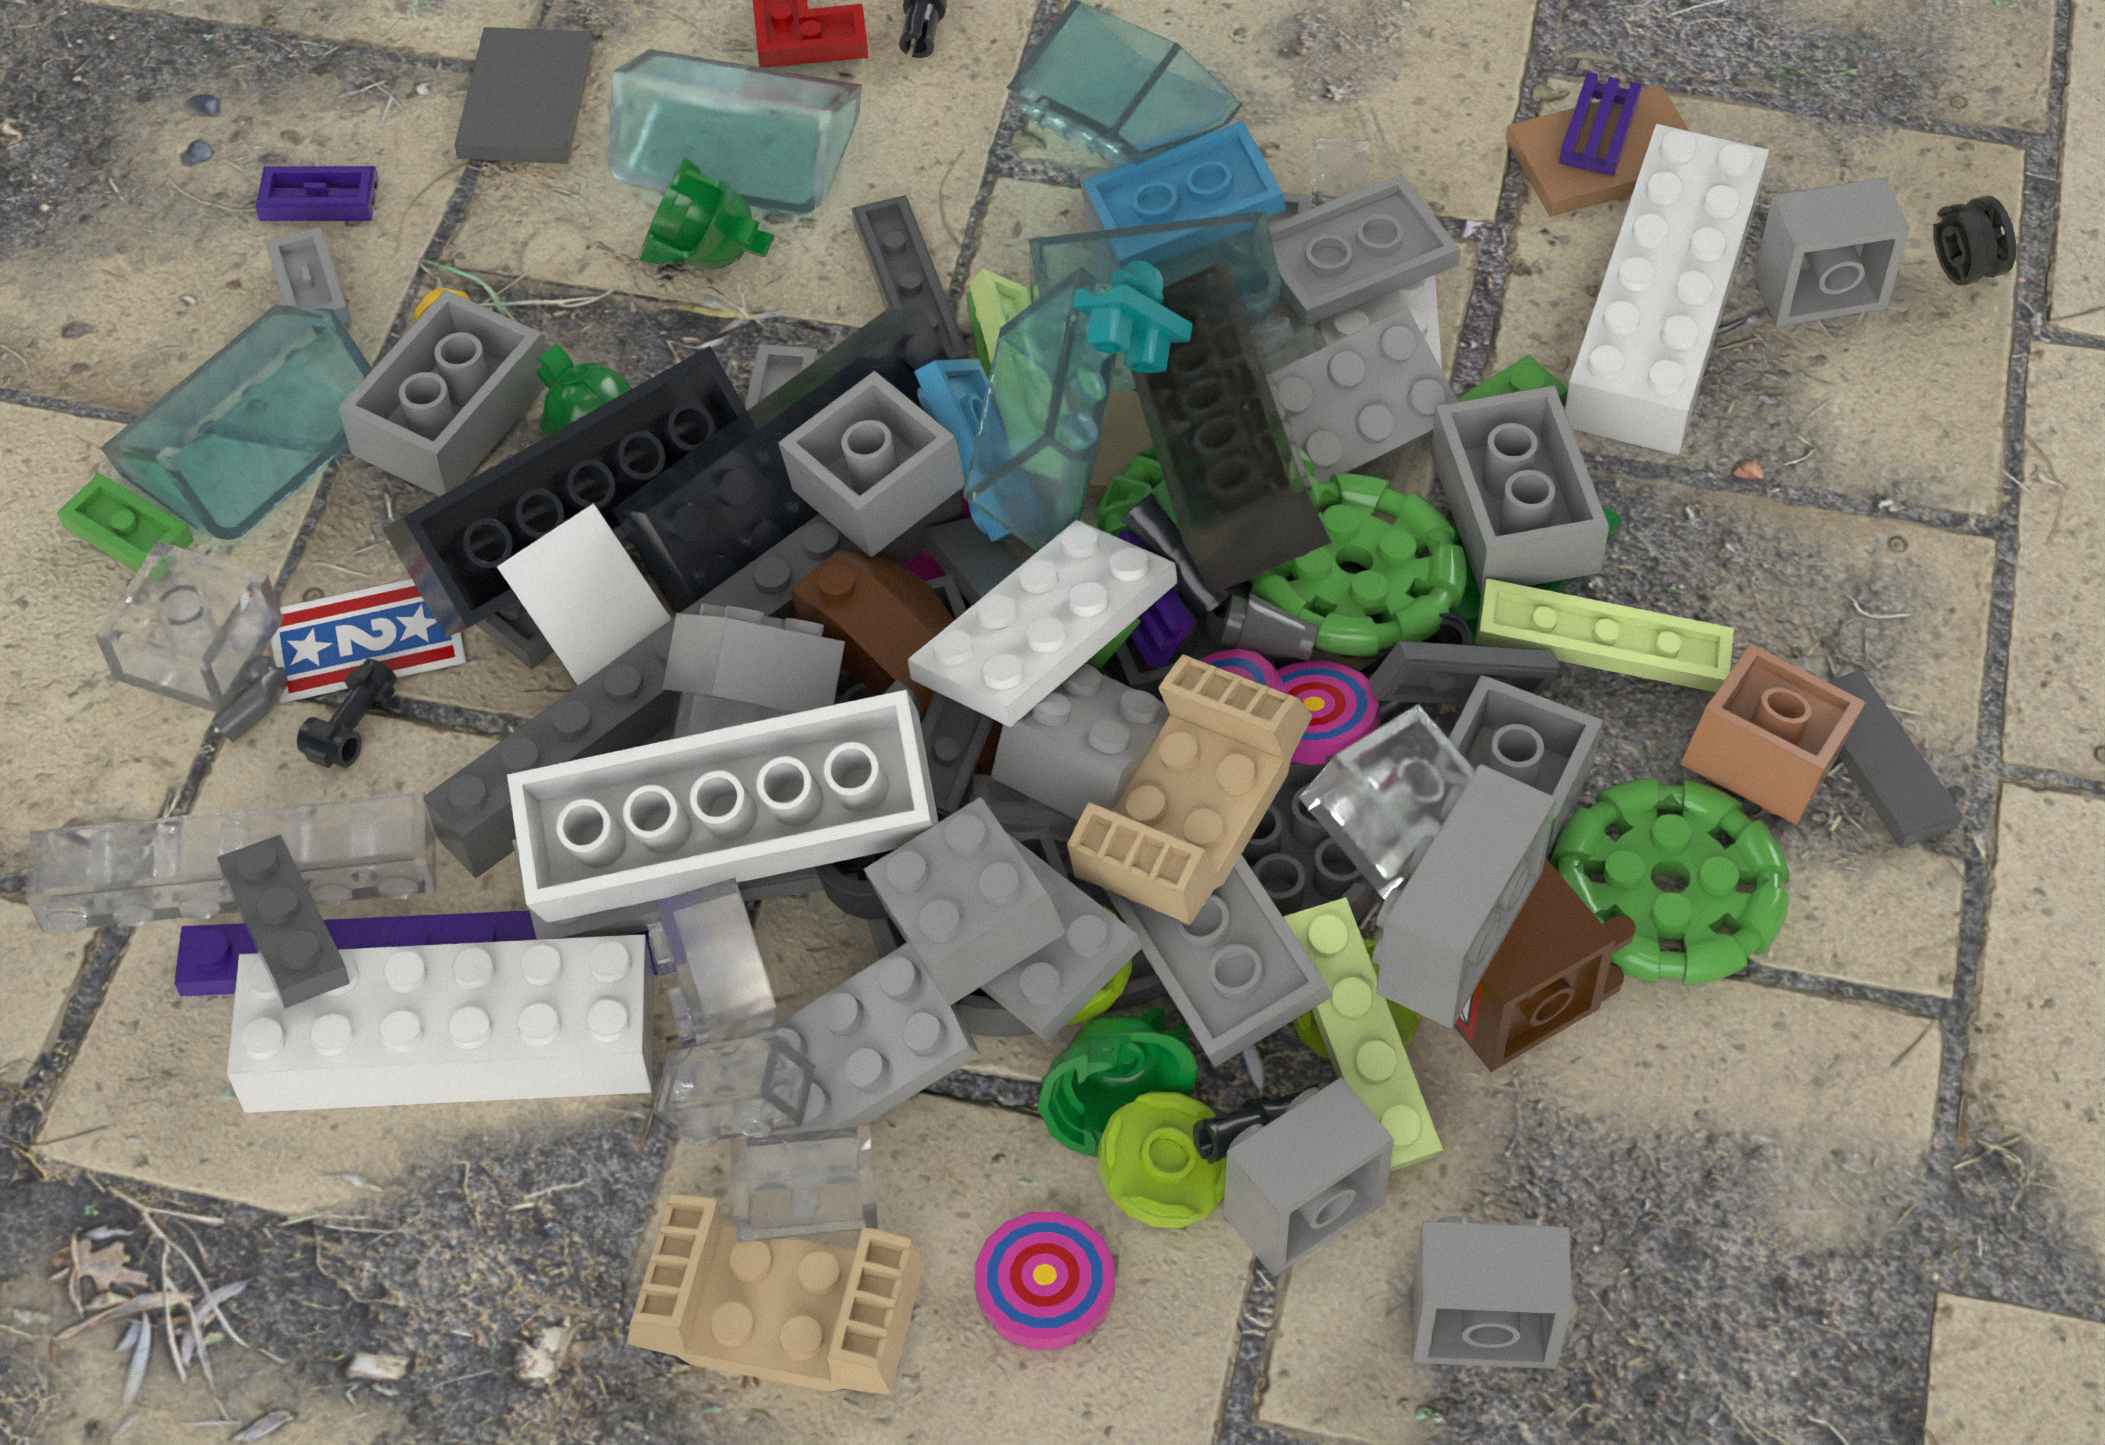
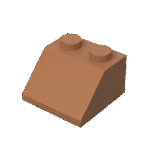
M1750 643L1706 706L1680 765L1701 775L1710 783L1720 785L1759 805L1766 812L1778 815L1797 825L1823 784L1866 702Z

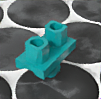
M1137 260L1129 263L1122 269H1117L1111 277L1112 289L1106 293L1097 295L1085 288L1075 289L1072 307L1090 317L1085 344L1098 352L1109 354L1125 352L1123 366L1136 373L1166 371L1170 343L1190 341L1193 323L1160 305L1163 301V277L1156 267L1146 261Z

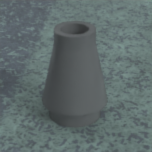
M1249 593L1247 598L1232 595L1224 617L1219 644L1232 647L1233 649L1239 648L1258 652L1261 656L1292 657L1308 661L1314 646L1318 625L1295 617L1252 593Z

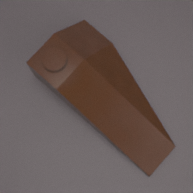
M835 551L791 589L795 619L824 625L822 637L844 641L841 668L877 695H883L898 679L915 694L925 715L935 691L911 680L908 659L950 625L954 619L927 582L885 552H878L873 557H870L864 551ZM996 720L992 724L975 765V768L983 774L994 765L1003 727V724Z

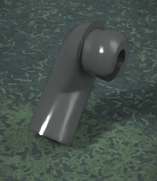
M259 656L245 667L243 676L252 686L212 718L218 729L231 742H235L271 711L288 685V678L284 667L278 668L270 656Z

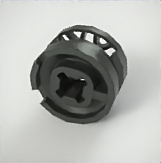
M1981 196L1971 199L1966 205L1963 203L1952 204L1942 207L1937 212L1938 217H1942V221L1933 224V240L1936 254L1943 271L1956 285L1972 284L1978 282L1983 276L1997 277L2004 275L2013 268L2016 259L2014 228L2008 212L1999 200L1993 196ZM2001 226L2004 228V235L2002 234Z

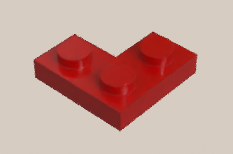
M753 0L759 68L869 58L863 4L808 9L807 0Z

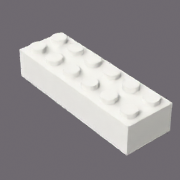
M1660 124L1655 125L1569 381L1565 413L1571 429L1679 456L1759 199L1769 149Z
M907 690L507 774L526 905L547 923L895 850L939 823L919 713Z
M645 934L340 949L338 951L345 963L350 984L287 1008L283 1007L259 954H239L227 1075L244 1113L652 1093L654 972Z

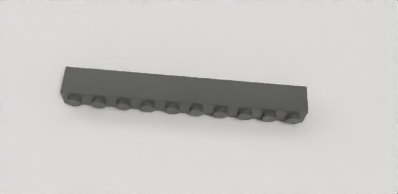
M961 490L953 494L879 552H885L900 564L903 562L909 563L923 553V528L963 519ZM818 514L681 613L699 615L701 604L756 610L764 612L767 617L784 620L786 618L795 619L791 589L835 551L863 550L826 518ZM676 616L423 797L437 839L475 879L514 851L512 840L516 839L507 774L639 747L707 699V697L662 689Z

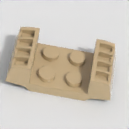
M1182 654L1159 686L1160 693L1170 713L1159 735L1113 811L1089 802L1076 824L1067 846L1076 878L1088 881L1102 887L1104 890L1112 891L1128 898L1130 901L1138 902L1159 913H1164L1187 925H1191L1214 889L1224 885L1289 772L1291 758L1312 719V714L1297 697Z
M670 1194L630 1322L627 1344L677 1356L695 1366L828 1392L849 1389L892 1395L925 1264L912 1239L893 1233L862 1227L856 1250L726 1226L722 1222L718 1199Z

